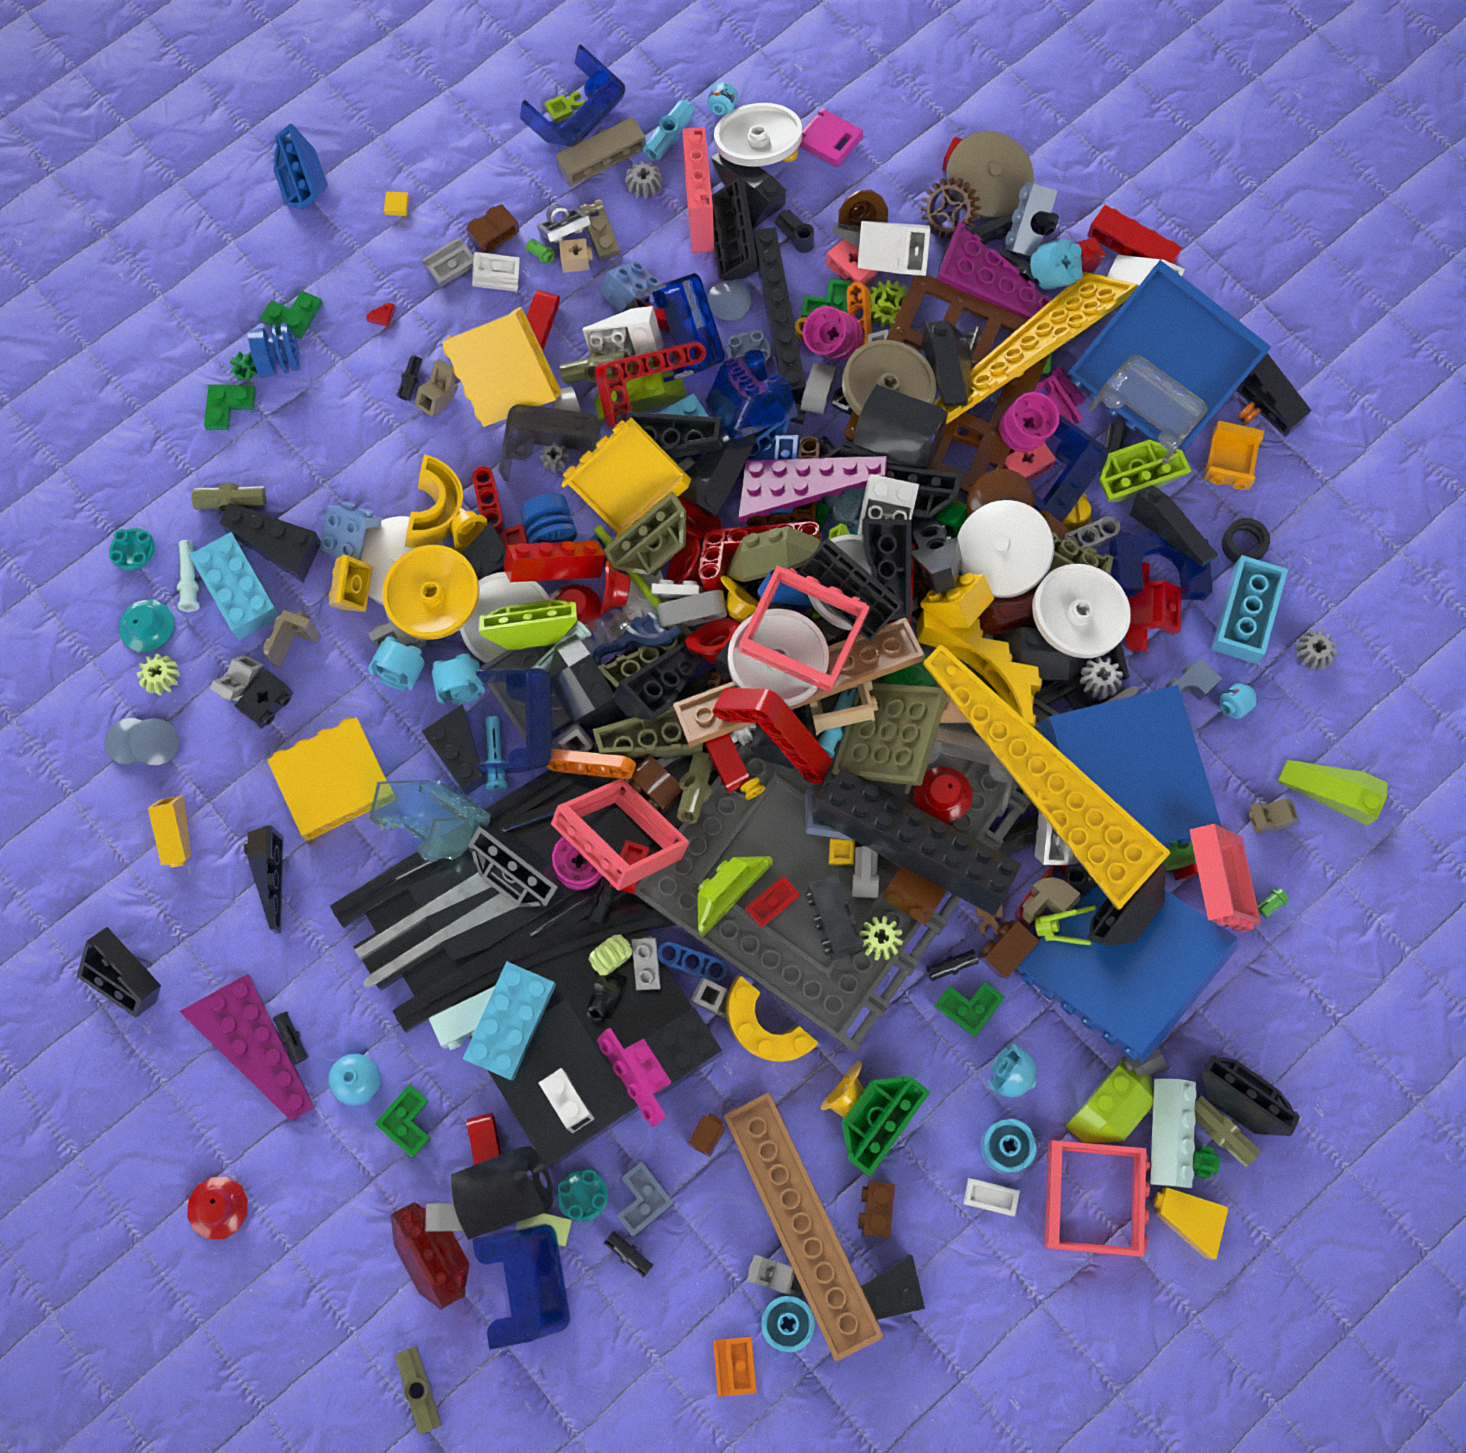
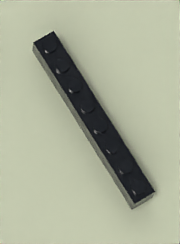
M776 227L754 230L753 237L757 267L781 397L793 401H802L806 384Z

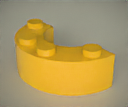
M425 454L421 465L418 489L428 493L436 504L426 511L411 512L406 532L405 547L417 548L425 545H435L445 540L452 533L450 529L452 520L459 514V509L462 508L463 490L455 472L442 461Z
M736 976L727 993L725 1013L728 1027L733 1037L745 1050L760 1058L781 1062L802 1057L816 1047L818 1042L797 1025L779 1034L769 1033L764 1030L757 1022L755 1015V1004L760 992L742 976Z

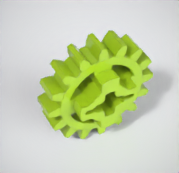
M887 280L886 285L878 282L877 288L871 287V317L874 316V324L880 321L882 328L885 324H889L891 329L907 294L906 285L899 287V281L892 285L890 280Z

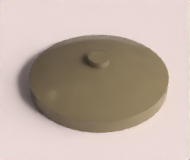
M981 131L969 135L957 145L947 164V183L949 177H954L955 183L958 178H962V186L966 182L971 183L968 191L973 188L977 190L972 196L973 198L980 197V201L975 202V206H981V210H975L974 214H978L980 219L995 220L1018 209L1021 188L1025 186L1026 182L1034 183L1033 167L1025 150L1014 139L999 132ZM949 189L956 201L965 200L959 191Z
M876 340L864 344L850 356L843 371V393L849 406L858 416H860L865 402L876 384L930 404L933 403L935 398L936 379L930 364L917 350L898 341Z

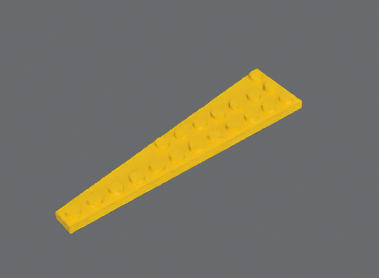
M1084 272L1080 280L1065 288L971 369L967 405L944 406L941 396L932 404L948 412L946 422L948 424L1013 378L1023 375L1026 369L1109 312L1124 304L1136 290L1138 284Z
M940 644L923 662V665L1117 910L1121 909L1171 852Z

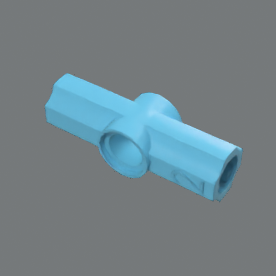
M679 100L669 115L661 118L659 128L643 147V152L649 159L659 161L668 148L678 142L682 129H684L695 114V108L690 102Z

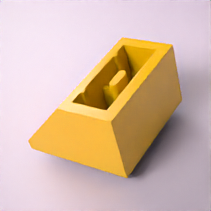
M969 573L958 575L956 588L938 594L930 590L920 605L924 610L949 627L969 628L994 600V596L984 574L973 575Z

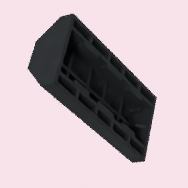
M737 178L712 195L714 247L719 279L725 281L746 278L757 271V256L745 181Z
M828 537L797 573L805 578L807 576L813 577L820 581V585L827 588L830 586L836 587L843 592V595L850 598L858 597L860 601L870 606L868 615L859 632L870 642L904 604ZM826 603L853 627L857 616Z

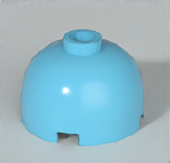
M1010 1044L1012 1048L1008 1049L1005 1047L1002 1049L992 1064L990 1071L995 1073L993 1080L988 1078V1085L991 1090L1002 1096L1015 1098L1034 1088L1037 1082V1069L1035 1060L1027 1051L1015 1044Z
M348 1054L339 1058L333 1064L329 1072L328 1084L331 1093L338 1101L350 1106H360L369 1102L377 1090H379L381 1086V1073L378 1065L371 1058L362 1054Z

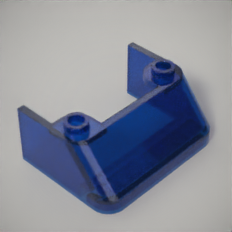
M581 44L577 47L575 65L589 77L584 85V93L589 99L562 126L557 122L548 121L525 99L521 104L520 119L545 142L568 147L576 146L623 99L625 94L624 83Z
M693 273L635 293L636 297L648 294L650 304L657 310H664L675 345L699 342L706 350V356L702 362L672 369L674 374L663 378L664 383L698 373L724 361V348L699 275ZM691 348L689 353L690 357L693 358L694 351ZM672 355V357H671V361H670L671 363H672L673 360H674V356H673V355Z
M1059 414V425L1053 433L1055 437L1061 440L1056 448V456L1067 466L1043 499L1034 494V509L1038 512L1047 511L1061 522L1069 515L1106 462L1108 451L1103 444Z
M541 668L476 670V676L482 683L506 682V691L510 698L516 701L526 700V748L513 749L508 754L506 763H477V769L482 774L523 773L547 766L553 756L552 681L548 672Z

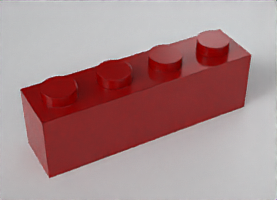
M1105 204L1091 223L1087 234L1088 237H1095L1100 244L1120 255L1165 260L1172 264H1175L1182 250V247L1176 242L1164 238L1155 230L1148 229L1139 224L1137 220L1129 218L1117 209Z
M592 540L559 543L542 542L536 544L519 543L507 545L503 568L509 582L600 578L605 554L599 542Z

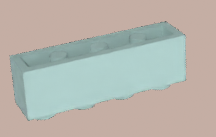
M495 986L429 1018L441 1047L444 1049L449 1047V1050H453L464 1044L463 1040L471 1036L473 1037Z
M1154 1079L1150 1184L1192 1188L1194 1177L1193 1153L1195 1150L1196 1082L1183 1079Z

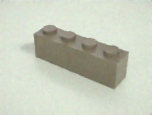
M633 117L622 120L609 129L601 130L598 134L588 139H583L570 148L561 150L555 155L557 168L569 187H572L642 152L643 147L646 145V137Z

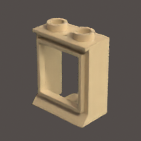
M868 681L846 689L858 688L862 702L861 706L823 714L820 699L809 703L816 734L818 735L823 730L867 720L875 721L874 711L878 710L875 696H870L869 691L873 690L872 682Z

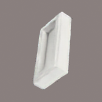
M968 1178L963 1205L1015 1217L1020 1190Z

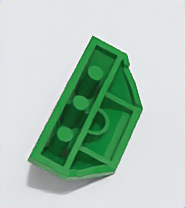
M912 1076L871 1080L841 1122L848 1161L868 1177H871L930 1094V1091Z

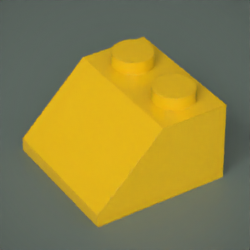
M348 555L338 557L332 572L333 580L331 591L329 592L328 606L344 611L366 612L373 566Z

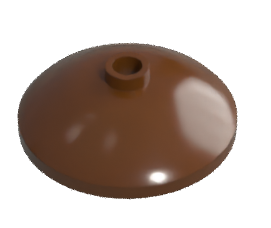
M1010 469L989 471L973 484L966 500L967 518L979 508L996 501H1018L1034 508L1033 489L1028 480L1016 471Z

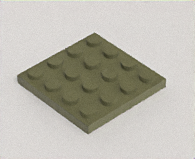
M872 683L873 690L869 691L870 696H875L878 710L874 711L875 721L867 720L846 725L832 773L837 776L840 769L844 768L865 780L921 786L948 695L942 688ZM858 689L852 707L862 705Z

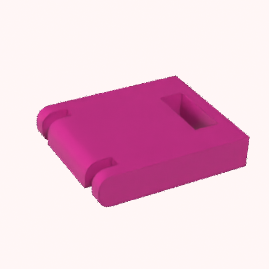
M821 109L818 115H815L803 129L802 141L799 147L838 168L863 138V130L827 110ZM846 135V145L840 151L835 149Z
M1054 375L1037 383L1034 392L1045 389L1049 394L1047 397L1051 398L1059 412V425L1049 438L1074 426L1075 423L1082 422L1081 414Z

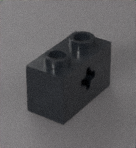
M266 669L234 706L240 713L262 729L274 720L275 714L281 707H285L291 701L294 693L284 682Z

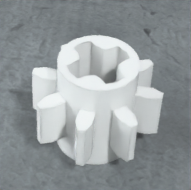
M756 724L730 732L733 743L739 741L744 746L745 743L753 741L754 732L757 727Z

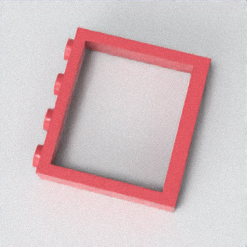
M705 127L682 129L692 253L714 251L713 203Z
M777 565L738 645V650L746 656L831 693L868 615L870 606L860 601L858 597L850 598L843 595V592L836 587L830 586L827 588L820 585V581L813 577H802L793 568H782ZM780 582L857 616L830 675L752 641Z
M618 779L558 805L551 825L618 891L681 860L690 842L624 779ZM616 803L663 850L629 866L581 817Z
M1216 824L1190 829L1208 920L1218 923V926L1225 925V928H1232V930H1239V932H1248L1253 930L1254 926L1261 925L1243 837Z
M1049 1141L1044 1249L1144 1257L1148 1244V1236L1145 1235V1224L1149 1222V1210L1145 1208V1197H1149L1150 1191L1149 1182L1146 1181V1171H1149L1150 1162H1148L1149 1155H1146V1148ZM1062 1151L1133 1157L1131 1248L1059 1241Z

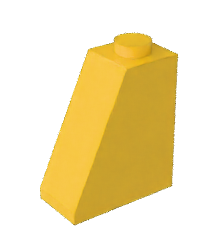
M184 795L159 799L148 807L161 866L167 864L171 868L182 866L191 857Z
M1162 1188L1161 1192H1157L1153 1204L1156 1207L1155 1214L1204 1258L1216 1260L1229 1207L1170 1188Z

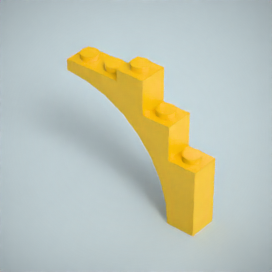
M923 609L916 622V639L918 643L936 648L942 644L954 656L979 672L993 686L1001 699L1034 728L1036 716L1033 714L1032 708L1034 695L1040 691L1042 685L1038 667L1012 662V654L1009 653V643L983 638V630L980 629V619H976L969 628L949 627Z

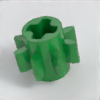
M239 351L236 358L232 357L230 364L234 367L230 372L234 373L238 380L247 379L250 381L253 375H257L258 372L251 352L242 354Z
M1201 1145L1198 1146V1151L1194 1150L1193 1170H1196L1195 1177L1207 1179L1211 1178V1174L1218 1173L1220 1156L1213 1154V1147Z

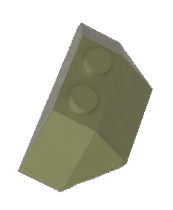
M671 492L603 550L614 569L651 575L685 547L686 510L676 494Z
M789 526L774 528L758 534H750L743 537L731 558L727 576L737 581L746 582L766 577L771 570L776 569L777 565L782 568L796 569L808 561L821 545L819 539Z

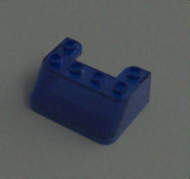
M760 349L749 350L743 356L726 359L720 366L706 398L708 410L714 417L721 418L725 427L724 431L730 438H742L798 416L790 383L785 377L780 375L767 376L764 354Z
M547 1223L480 1235L472 1240L475 1257L480 1263L489 1265L503 1262L511 1316L496 1319L488 1327L487 1339L489 1350L531 1342L561 1332L568 1326L571 1317L558 1236L556 1229L552 1225Z

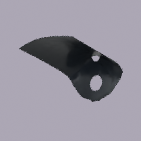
M876 384L861 411L853 443L911 468L927 469L941 444L948 412L939 406ZM935 434L934 441L931 443L930 436ZM939 436H940L938 445H937V447H936V449H935L936 442H937V440H938V438H939Z
M532 1146L516 1148L451 1174L454 1208L468 1240L548 1212L554 1201V1187L545 1163ZM528 1171H531L533 1180L527 1178ZM540 1172H542L546 1178L547 1188H545L541 1183L539 1176Z

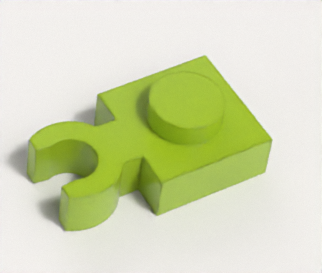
M579 91L573 92L570 98L567 99L563 94L544 102L545 109L554 124L573 117V110L580 111L586 107L584 100L576 102V100L581 99Z

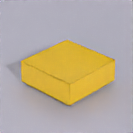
M386 192L385 215L407 216L408 192Z
M830 838L828 865L854 866L855 841Z

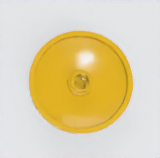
M441 545L420 546L403 554L390 567L382 588L384 608L393 623L404 633L415 638L427 640L443 638L461 629L474 614L480 595L479 581L469 561L459 552Z

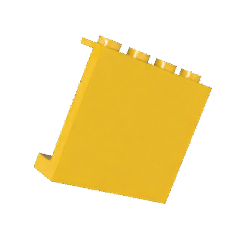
M522 307L513 310L509 315L456 336L449 335L442 342L443 351L450 358L454 366V374L461 380L464 394L471 401L474 407V414L477 420L481 421L483 427L552 402L562 393Z
M632 417L626 423L623 420L619 422L612 430L614 433L609 438L605 435L596 444L597 449L592 453L587 451L580 458L579 461L581 463L578 466H570L564 472L563 476L565 478L561 484L563 488L568 484L617 533L615 540L671 492H674L678 497L688 488L691 478Z
M357 717L344 719L338 726L332 729H323L317 733V736L309 740H300L294 747L288 750H279L271 758L267 759L298 830L306 841L312 840L396 799L364 733L363 726Z

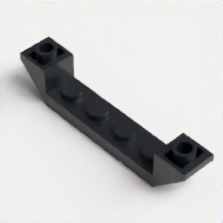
M1014 211L969 232L972 235H978L981 238L980 242L984 245L992 240L1002 239L1011 231ZM1039 211L1031 219V228L1036 234L1048 236L1056 230L1059 216L1053 212L1043 213ZM949 240V241L947 242V245H946V248H945V251H944V254H943V257H942V260H941V263H940V266H939V270H940L941 264H942V262H943V259H944V257H945L946 251H947V249H948V246H949L951 240Z

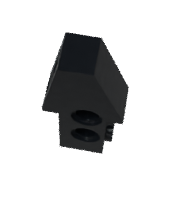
M936 516L930 520L925 519L911 524L912 543H916L915 550L911 551L915 573L936 594L956 588L962 561L958 538L951 539L950 535L947 536L944 524L940 525Z

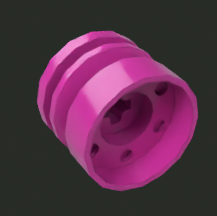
M822 306L815 309L807 317L803 328V337L810 351L833 360H845L850 358L860 347L863 331L860 322L855 316L831 306Z
M1029 392L1023 394L1003 413L999 421L1001 439L1008 447L1017 452L1026 453L1034 451L1057 429L1059 425L1057 406L1051 398L1043 393Z
M561 837L556 843L552 853L554 872L562 884L574 890H584L599 882L603 875L564 837ZM581 857L586 864H582L581 868H576V864L573 862H577L578 858Z

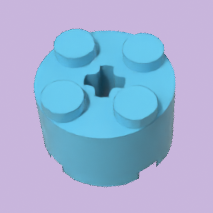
M1060 239L1040 245L1031 256L1030 266L1034 279L1037 278L1041 284L1038 285L1045 290L1074 284L1083 276L1082 249L1079 244H1074L1068 239Z
M386 637L385 641L381 642L368 670L373 676L376 673L381 676L380 682L401 691H405L406 687H408L410 691L413 689L425 665V661L420 656L422 651L412 645L407 647L400 644L393 637Z
M460 654L456 659L448 661L439 660L433 663L432 677L438 702L446 704V700L453 701V705L464 704L478 699V693L482 692L484 694L485 688L480 673V664L477 660L471 659L469 654Z
M1004 1119L992 1124L984 1132L980 1143V1152L985 1163L994 1171L1003 1174H1012L1028 1167L1033 1161L1037 1149L1031 1129L1016 1119ZM1011 1141L1010 1146L1013 1148V1151L1005 1152L1003 1143Z
M780 1296L772 1300L764 1309L761 1318V1328L766 1341L773 1348L782 1352H796L810 1342L815 1329V1319L812 1310L803 1300L794 1296ZM785 1316L789 1319H795V1322L792 1324L793 1330L791 1331L787 1328L782 1329L780 1326L784 1323L782 1318Z

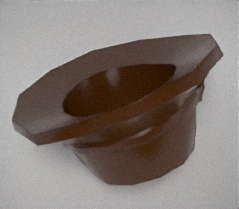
M871 189L858 190L846 197L838 210V223L861 226V221L888 223V207L883 197Z

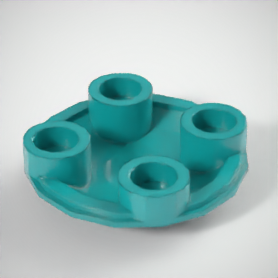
M140 528L119 529L114 533V539L109 547V559L119 569L126 571L137 570L145 566L152 559L155 552L154 539L147 530Z
M591 1169L572 1171L558 1185L557 1200L559 1208L565 1216L573 1221L586 1222L594 1220L602 1214L607 1206L609 1196L607 1184L599 1174Z

